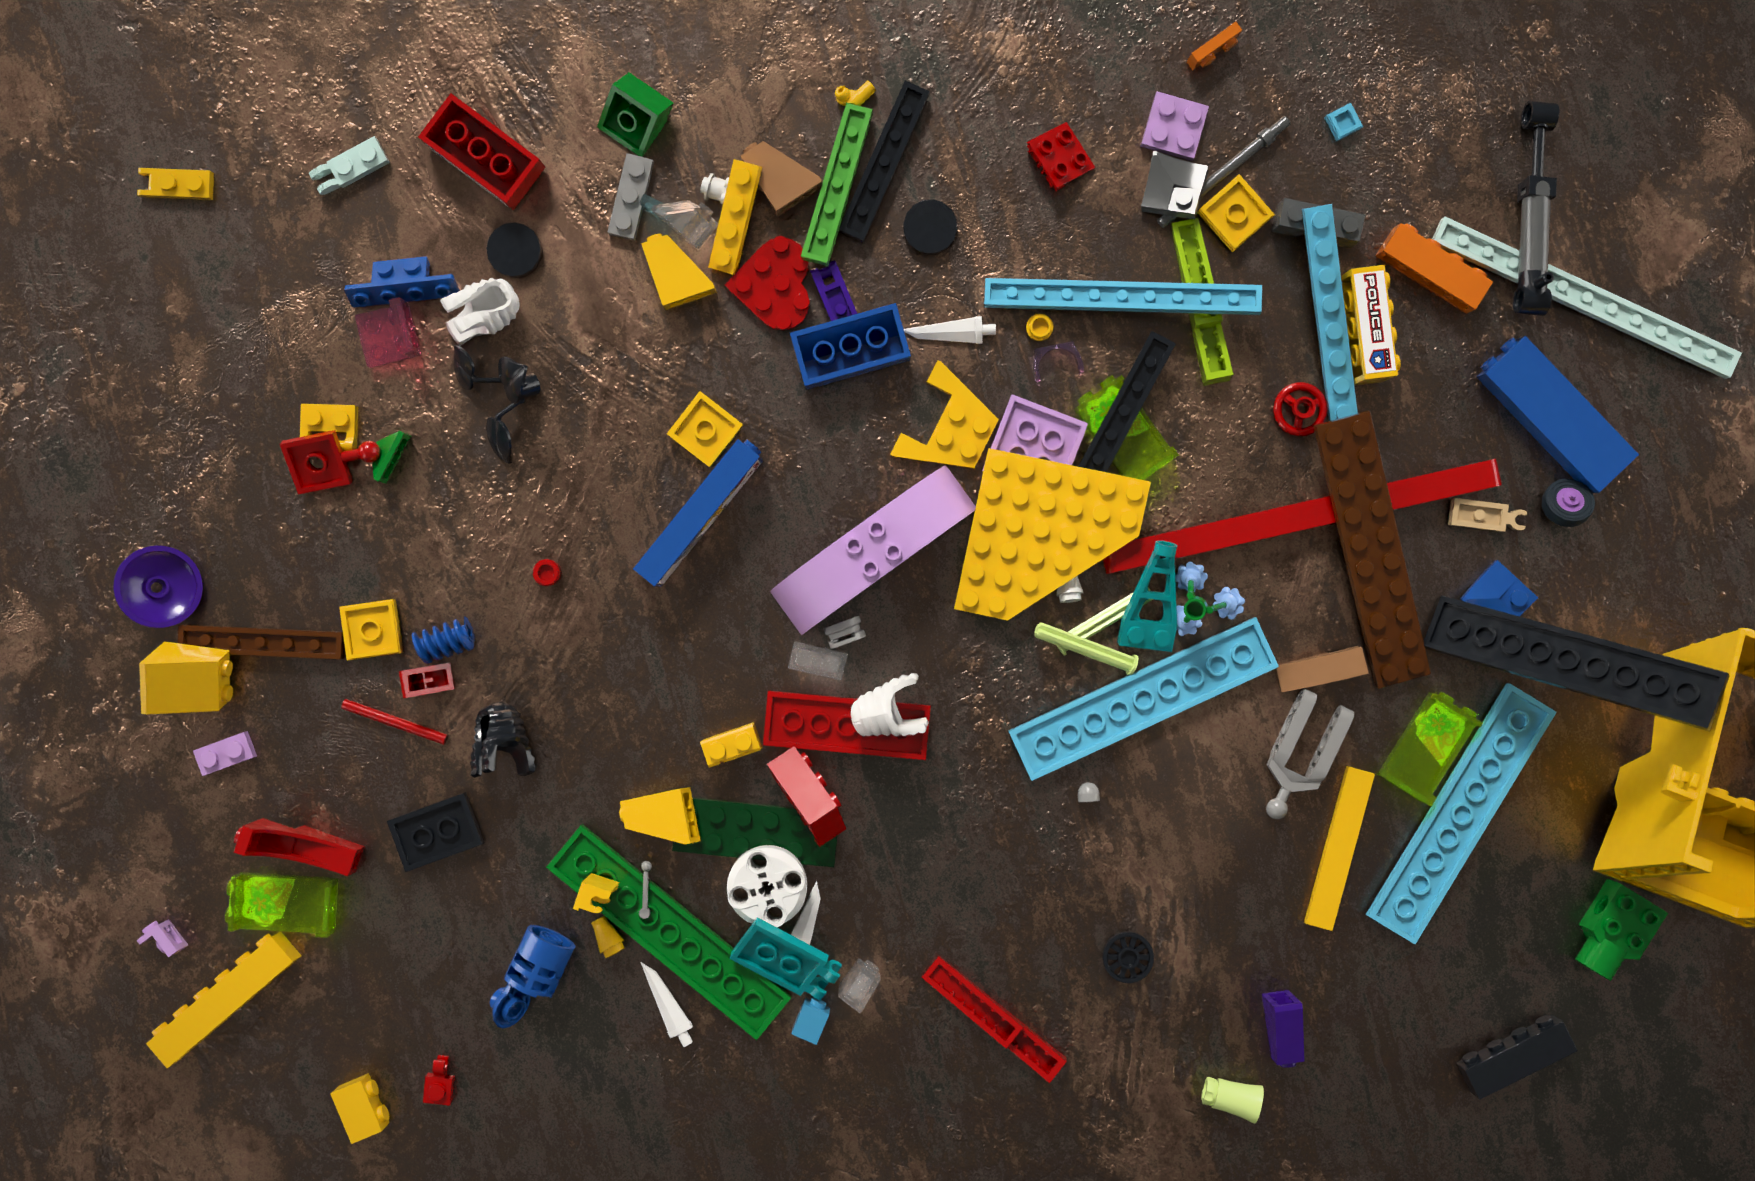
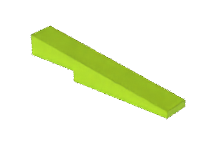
M1195 218L1171 223L1182 283L1214 284L1199 219ZM1188 313L1203 386L1230 381L1233 376V370L1221 325L1223 321L1222 314Z

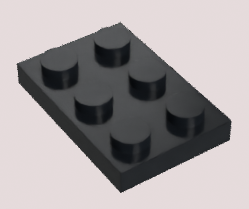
M466 792L387 821L405 872L485 843Z

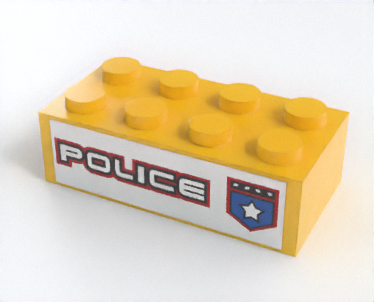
M1385 265L1350 269L1341 275L1354 386L1384 382L1398 376V371L1401 367L1400 358L1395 353L1394 345L1397 342V332L1395 327H1392L1391 321L1394 307L1392 300H1389L1388 297L1390 276L1388 272H1385Z

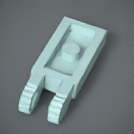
M373 136L327 161V164L319 165L311 170L309 175L312 180H317L333 173L335 179H330L317 188L320 195H325L340 187L344 188L389 164L390 161L378 139Z

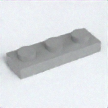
M626 154L607 232L609 235L633 241L636 240L654 166L653 159Z

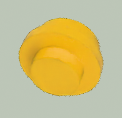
M1045 314L1031 316L1026 324L1028 336L1035 341L1048 339L1053 332L1052 320Z

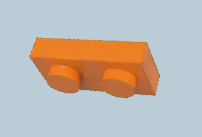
M1234 22L1192 52L1187 60L1191 69L1194 70L1200 65L1202 68H1205L1216 59V53L1222 49L1224 52H1227L1238 43L1237 38L1242 32L1238 23Z

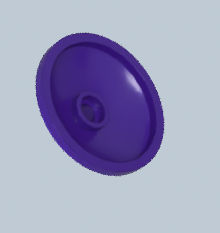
M149 546L133 552L120 564L114 577L113 591L119 608L129 619L146 627L164 628L184 621L195 611L201 600L203 583L199 569L186 554L167 546ZM153 583H159L161 585V591L159 593H155L151 590V585Z

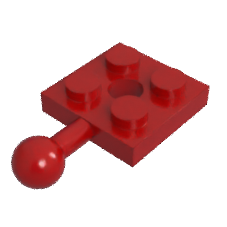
M336 430L283 440L279 444L298 494L351 484L353 478L347 462L361 459L364 462L372 463L381 454L380 447L373 441L363 442L358 449L343 451ZM310 457L320 458L323 462V467H314L310 463Z

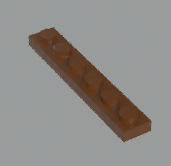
M178 625L179 644L229 650L230 655L344 659L345 644L343 632Z

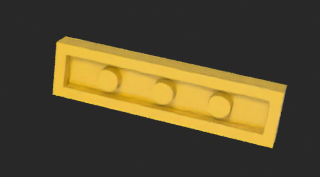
M737 159L733 160L708 268L732 275L737 272L762 166Z

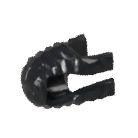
M496 702L483 707L478 712L475 720L476 726L474 730L476 734L474 736L475 743L472 745L473 751L470 755L472 769L470 776L476 778L482 776V772L490 773L495 771L497 750L512 755L516 763L518 775L527 776L534 773L536 767L534 764L535 758L531 755L532 749L528 746L529 739L525 736L526 730L523 728L524 721L521 719V713L514 706L505 702Z

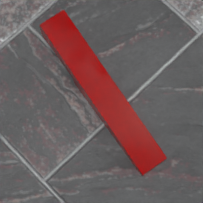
M940 956L937 957L922 976L927 983L1003 1047L1010 1049L1049 1083L1067 1062V1058Z

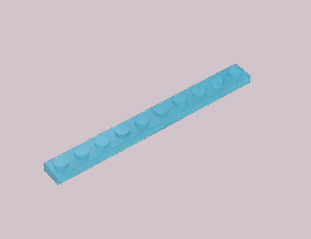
M985 278L984 308L1260 315L1262 312V285Z

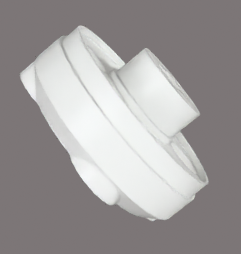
M774 845L758 846L743 853L734 863L727 881L728 902L741 918L751 924L758 917L775 927L783 925L799 912L807 893V877L800 861L788 850ZM759 854L763 855L767 863L760 866L756 865L752 857ZM790 873H796L800 876L801 881L793 884L787 880L786 876ZM768 881V885H770L771 883L773 885L772 887H767V884L764 886L763 882ZM742 888L747 891L748 897L740 899L735 896L734 891ZM778 907L783 914L779 917H773L769 914L768 909Z

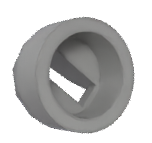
M1087 782L1079 787L1078 802L1100 801V792L1095 784Z

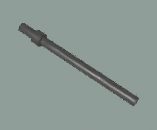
M1283 116L1269 129L1264 128L1256 135L1257 138L1207 178L1202 197L1261 148H1267L1276 140L1275 137L1291 125L1289 119ZM1162 215L1157 219V222L1162 228H1165L1177 217Z

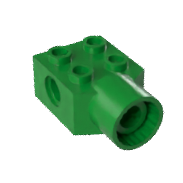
M1607 878L1579 923L1587 940L1575 960L1611 981L1624 959L1640 960L1668 913L1623 884Z

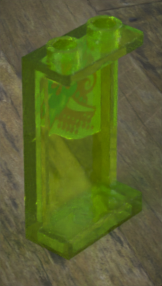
M1111 375L1099 384L1102 389L1093 395L1089 391L1077 400L1080 405L1074 410L1083 422L1088 423L1087 428L1093 436L1096 435L1124 383L1122 375L1116 379ZM1141 408L1112 463L1121 476L1145 480L1179 454L1173 446L1169 447Z
M1441 691L1439 694L1430 692L1427 694L1377 773L1378 776L1432 807L1437 799L1432 794L1475 727L1480 728L1483 722L1476 719L1478 715L1476 712L1465 706L1462 709L1453 704L1455 699Z
M240 872L232 876L227 884V895L230 896L229 907L225 913V922L228 923V931L253 929L316 933L315 937L327 938L335 932L338 878Z

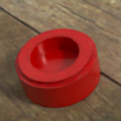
M540 560L533 568V578L539 585L553 586L561 578V568L553 560Z

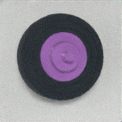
M1573 479L1555 481L1546 489L1542 497V509L1545 515L1552 522L1564 527H1575L1583 524L1592 515L1595 507V499L1591 490L1583 483Z

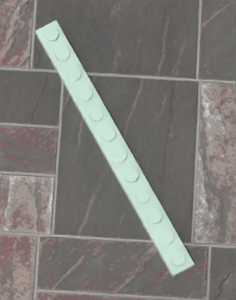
M1443 217L1440 220L1432 239L1439 242L1443 250L1455 253L1469 262L1518 284L1519 250L1450 218ZM1548 264V272L1554 276L1553 281L1547 285V288L1551 291L1552 300L1724 379L1731 378L1742 354L1741 352Z

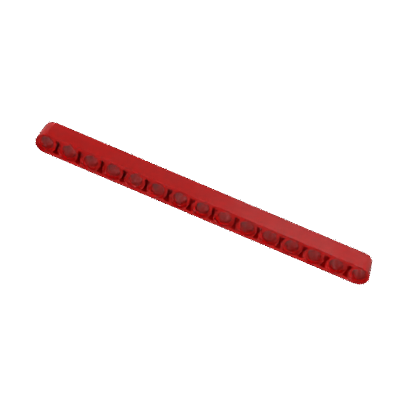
M1496 459L1387 483L1393 510L1502 485ZM1327 496L1132 540L1103 559L1105 572L1109 574L1147 565L1154 551L1156 541H1167L1176 544V559L1336 523L1331 498Z

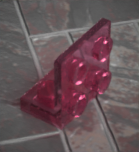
M400 297L390 299L389 307L355 315L366 365L369 368L422 356L409 303Z

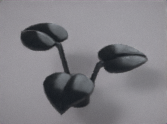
M455 345L453 357L454 371L459 384L465 390H471L473 382L502 383L504 385L507 398L511 404L497 413L495 418L489 417L487 419L486 431L493 451L500 459L510 464L512 463L510 460L512 450L511 437L508 428L501 419L513 408L525 403V398L540 393L539 380L534 373L526 375L528 366L517 363L509 357H501L499 359V378H479L474 374L475 366L469 354L462 347Z

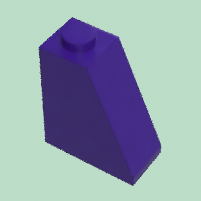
M1289 990L1263 993L1262 1000L1271 1059L1277 1065L1284 1068L1294 1067L1298 1062H1304L1302 1003Z

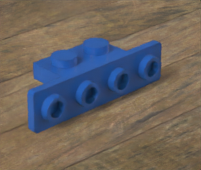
M427 256L373 262L371 283L346 285L344 292L352 307H366L444 298L460 290L452 274L429 276L430 263Z

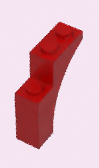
M262 818L243 825L238 829L234 837L236 846L233 853L242 856H265L287 859L349 876L357 871L365 846L305 825L293 829Z

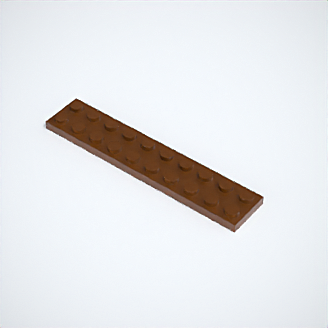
M1364 411L1314 425L1375 687L1380 689L1430 675V667L1370 411Z

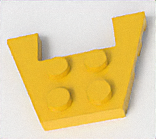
M937 360L927 380V384L951 395V398L927 445L901 433L890 456L974 469L999 419L941 361Z

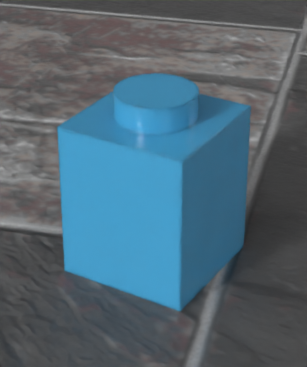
M805 997L791 1034L817 1045L830 1013V1008L826 1006L827 1003L814 997L811 1000Z

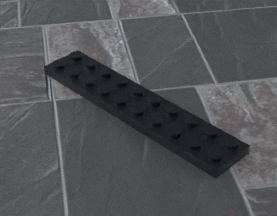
M1442 595L1424 639V646L1429 650L1706 731L1711 729L1730 677L1727 672Z

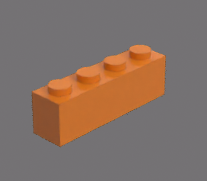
M1400 223L1391 230L1377 252L1376 257L1467 314L1477 309L1493 283L1492 280L1487 278L1488 275L1483 270L1471 268L1464 263V259L1455 253L1449 254L1443 250L1439 242L1419 235L1418 230L1412 225Z

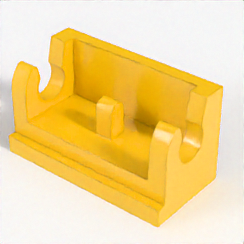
M591 873L582 881L573 909L600 913L603 909L599 906H594L591 902L609 903L611 901V894L618 889L620 882Z

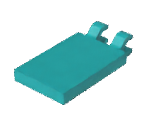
M758 917L734 947L730 955L731 960L799 996L805 991L817 1000H821L825 996L827 991L824 988L829 982L835 983L840 977V974L837 972L842 967V964L836 960L828 961V954Z

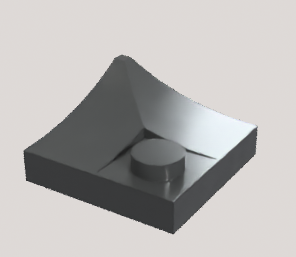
M1153 151L1146 189L1141 204L1142 212L1195 219L1209 172L1208 166L1179 160Z

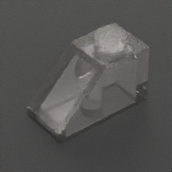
M686 200L658 204L650 209L685 242L697 249H700L718 226V222L711 217L713 211L701 202L699 205H696Z
M859 958L839 983L838 997L861 1013L881 981L880 974L878 973L879 968L871 961L866 960L864 962Z

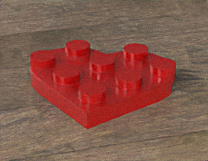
M777 236L763 244L724 285L757 318L773 330H793L804 322L809 313L810 300L807 290L802 285L808 274L809 262L801 258L803 250L801 245L784 236Z

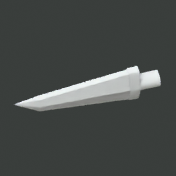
M976 316L974 318L904 329V332L916 339L983 344L982 335H996V324H982V316Z
M817 880L791 933L792 936L809 945L821 899Z
M641 962L669 1037L678 1036L682 1046H688L693 1042L687 1031L693 1027L691 1021L687 1018L659 974Z

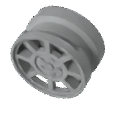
M859 616L823 628L825 635H829L830 641L828 643L830 649L866 637L865 631L860 628L861 619ZM851 635V637L842 640L843 637Z

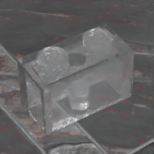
M794 641L788 669L841 681L848 653Z

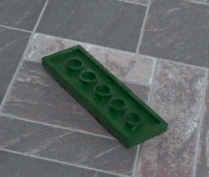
M692 797L701 841L690 844L673 841L672 851L739 858L743 853L752 848L762 845H774L791 852L801 864L834 867L838 835L819 847L814 840L812 832L807 825H804L800 819L801 816L794 807ZM760 854L752 857V859L767 861L766 858Z

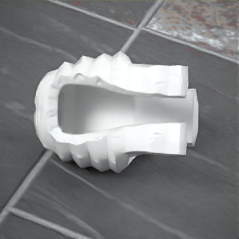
M490 278L488 281L482 279L479 283L473 282L471 285H465L463 290L440 300L447 313L465 305L462 312L448 322H445L449 333L459 346L474 336L495 334L497 331L502 330L504 326L510 324L512 319L516 318V313L520 307L519 298L514 292L513 287L503 279Z
M911 673L909 676L901 675L899 679L893 678L890 682H885L882 686L876 687L873 692L868 691L865 695H860L853 703L850 714L855 730L862 736H879L881 734L886 736L890 734L894 736L916 735L918 732L925 733L929 724L927 718L902 719L895 702V693L903 687L916 684L919 676Z

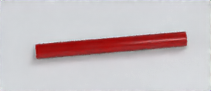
M344 699L341 706L343 710L445 745L448 739L447 734L348 699Z

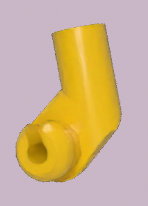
M866 81L857 91L840 86L835 90L836 101L842 106H846V103L861 106L876 92V89L869 81Z

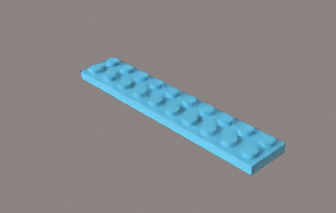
M1253 617L1142 668L1132 675H1127L1010 729L1008 732L1030 780L1033 781L1279 667L1257 618Z
M1505 684L1368 909L1367 916L1411 943H1417L1557 713L1556 711L1512 684Z

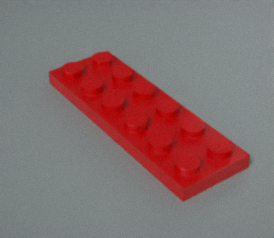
M768 690L763 745L786 748L795 746L797 749L926 760L929 724L925 733L918 732L916 735L894 736L890 734L886 736L881 734L879 736H862L855 730L850 715L852 705L858 698ZM896 702L902 719L926 717L929 721L931 705Z

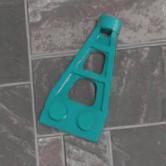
M1167 541L1155 542L1154 551L1122 616L1117 640L1119 646L1172 652L1177 630L1176 544ZM1154 573L1166 575L1164 592L1148 591V586ZM1155 599L1162 602L1163 617L1160 621L1140 619L1139 612L1146 600Z

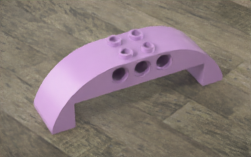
M944 465L810 559L770 592L799 633L803 635L974 512L976 506L948 467Z

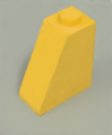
M655 234L649 236L647 242L641 243L665 310L717 293L713 282L668 235Z
M690 787L620 801L621 808L619 814L625 829L682 844L701 841Z

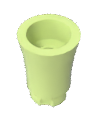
M1207 1077L1202 1090L1201 1100L1202 1104L1256 1124L1262 1108L1264 1088L1262 1085L1243 1084L1221 1078Z

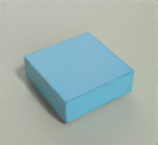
M1351 103L1324 117L1336 141L1351 135L1363 127Z

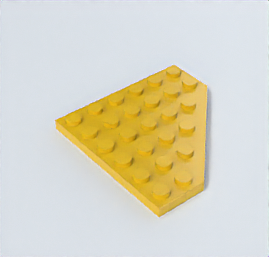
M988 448L954 609L1008 621L1134 540L1140 534L1151 482Z

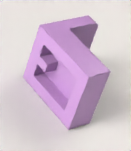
M169 919L160 924L154 921L142 930L144 935L136 940L141 945L154 938L157 948L168 957L188 946Z

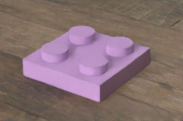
M1157 91L1140 147L1193 161L1209 106Z

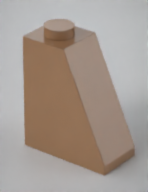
M764 141L759 144L756 142L750 144L743 150L744 154L740 156L744 162L762 166L758 188L777 217L821 189L822 180L818 175Z

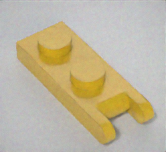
M138 168L139 175L149 176L148 190H137V196L213 200L214 173L209 170Z

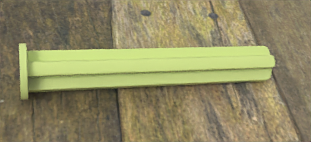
M1133 593L1068 632L1088 639L1122 619ZM1153 599L1146 600L1143 605L1147 604ZM1057 646L1063 656L1067 655L1066 651L1068 649Z
M1045 623L1037 624L1034 636L1036 638L1122 669L1127 675H1132L1137 668L1138 655H1127Z

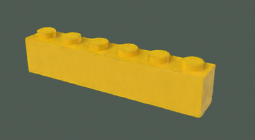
M282 932L271 936L269 933L256 943L258 949L252 954L247 951L235 961L238 966L232 971H229L227 968L214 979L216 984L209 989L206 986L193 997L196 1001L191 1006L183 1005L172 1014L175 1019L171 1023L167 1024L165 1021L151 1032L154 1037L146 1044L166 1068H169L183 1058L302 956Z

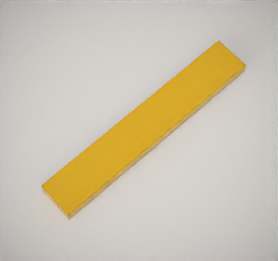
M1346 766L1304 923L1333 931L1375 776L1372 772Z

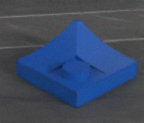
M1495 560L1460 598L1464 602L1519 617L1538 599L1529 588L1498 560Z

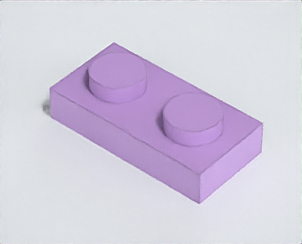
M248 731L193 751L202 776L257 757Z

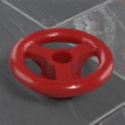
M1297 382L1284 387L1279 392L1274 402L1273 411L1277 424L1285 432L1294 436H1307L1315 432L1314 425L1325 422L1328 407L1325 396L1317 387L1309 383ZM1303 390L1311 393L1316 399L1313 400L1306 396L1295 399L1290 393ZM1283 402L1292 408V413L1295 415L1293 426L1289 425L1282 415ZM1299 404L1304 405V413L1299 412ZM1319 407V415L1312 425L1302 428L1303 420L1311 417L1315 413L1316 408Z

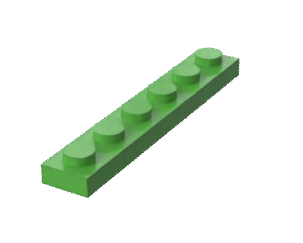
M846 103L802 250V260L825 266L829 265L872 120L873 109Z

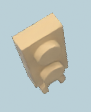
M1451 498L1448 525L1497 532H1506L1507 525L1511 530L1518 531L1524 530L1525 526L1518 525L1515 518L1518 515L1525 516L1527 512L1525 510H1513L1508 513L1509 505Z

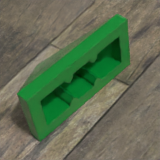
M398 431L375 442L380 447L381 454L375 462H372L374 480L387 484L411 435Z

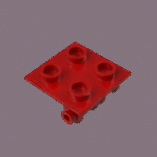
M1067 122L1027 142L1028 154H1031L1034 161L1038 163L1036 165L1037 168H1043L1041 174H1047L1045 178L1050 184L1049 187L1050 189L1054 188L1056 192L1065 187L1064 184L1096 168Z

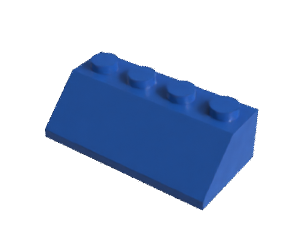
M896 303L790 333L806 390L911 360V354Z

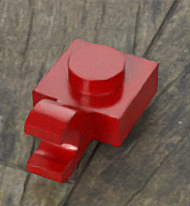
M438 1055L437 1060L434 1059L433 1073H427L425 1076L423 1103L451 1105L455 1075H447L449 1056Z

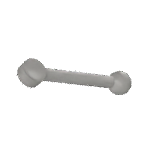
M644 861L641 864V869L644 871L643 899L639 916L643 919L648 918L651 913L648 908L649 871L652 868V864L649 861Z

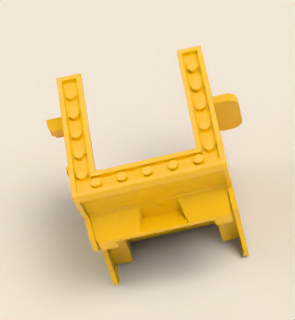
M1739 628L1736 631L1723 633L1720 636L1692 643L1689 646L1663 654L1667 657L1727 672L1730 677L1710 731L1659 716L1654 717L1651 751L1621 766L1614 788L1617 808L1596 857L1593 871L1744 928H1755V801L1742 797L1734 798L1729 796L1728 791L1721 788H1708L1736 672L1755 679V631L1748 628Z

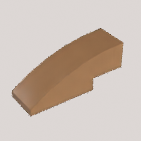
M1359 646L1283 663L1275 668L1281 692L1313 687L1369 674L1363 649Z

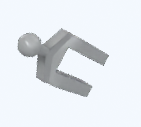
M1306 688L1300 690L1272 747L1270 758L1266 764L1281 786L1277 797L1270 800L1266 806L1267 814L1272 819L1277 820L1285 817L1288 811L1286 802L1291 792L1319 788L1321 782L1328 774L1354 718V711L1342 705L1337 707L1304 777L1285 768L1317 700L1316 693Z

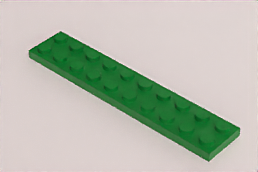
M580 825L547 865L546 868L576 893L579 892L582 881L591 873L620 882L618 889L611 894V901L609 903L602 904L596 901L591 903L594 906L601 907L603 915L754 1039L757 1040L791 999L792 995L777 983L731 960L730 955L734 948L650 879L648 884V908L651 913L648 918H641L639 911L642 908L643 873L585 825Z

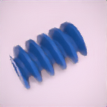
M464 616V625H461L457 619L453 620L454 628L452 629L447 622L443 623L442 632H440L437 626H433V635H430L426 629H423L422 638H419L417 633L413 632L412 642L419 658L424 663L429 664L432 663L433 658L438 661L442 660L444 655L451 657L454 652L461 654L464 652V648L468 651L473 650L475 647L474 631L466 616Z

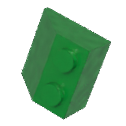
M628 72L612 84L597 128L636 155L643 157L665 126L674 103Z

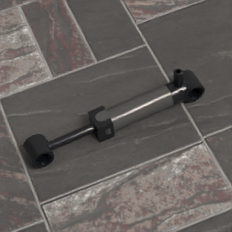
M1529 100L1521 114L1522 128L1531 129L1534 133L1532 175L1518 184L1517 203H1521L1522 206L1518 288L1513 297V310L1518 314L1545 316L1551 306L1552 294L1550 289L1547 288V285L1554 279L1553 274L1548 272L1551 200L1556 197L1557 178L1543 177L1545 131H1553L1558 123L1560 109L1557 103Z

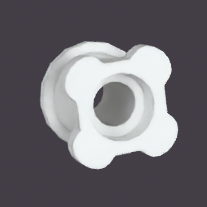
M711 173L709 177H704L700 192L704 194V200L714 199L720 201V204L723 205L729 177L724 180L715 177L714 173Z

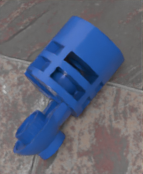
M529 925L504 976L507 982L506 987L498 989L490 999L493 1021L497 1027L503 1029L516 1024L527 1011L530 996L536 998L538 995L552 998L576 947L570 939L543 926Z

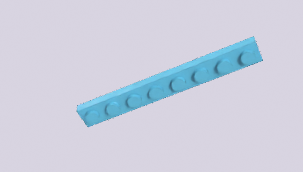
M1332 204L1302 209L1325 397L1328 407V420L1332 421L1357 414L1358 410Z

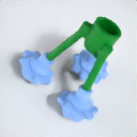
M1192 561L1187 562L1186 566L1179 565L1178 573L1175 575L1178 588L1188 591V601L1185 603V606H1176L1177 630L1180 636L1196 634V628L1202 626L1200 619L1206 613L1211 614L1213 611H1218L1221 618L1228 617L1232 620L1235 619L1237 614L1244 612L1242 605L1245 603V599L1240 596L1237 588L1230 590L1229 587H1224L1220 593L1214 595L1216 602L1212 606H1208L1206 600L1202 597L1195 596L1194 592L1196 589L1201 590L1204 588V582L1208 575L1203 572V565H1196Z

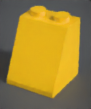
M164 641L139 663L141 714L219 711L232 698L233 687L230 686V675L233 663L229 659V650Z

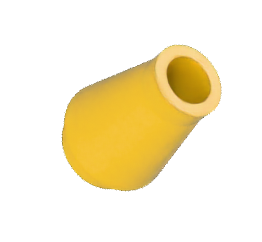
M606 916L600 917L591 923L600 954L603 953L605 959L625 949L622 943L625 940L608 921Z

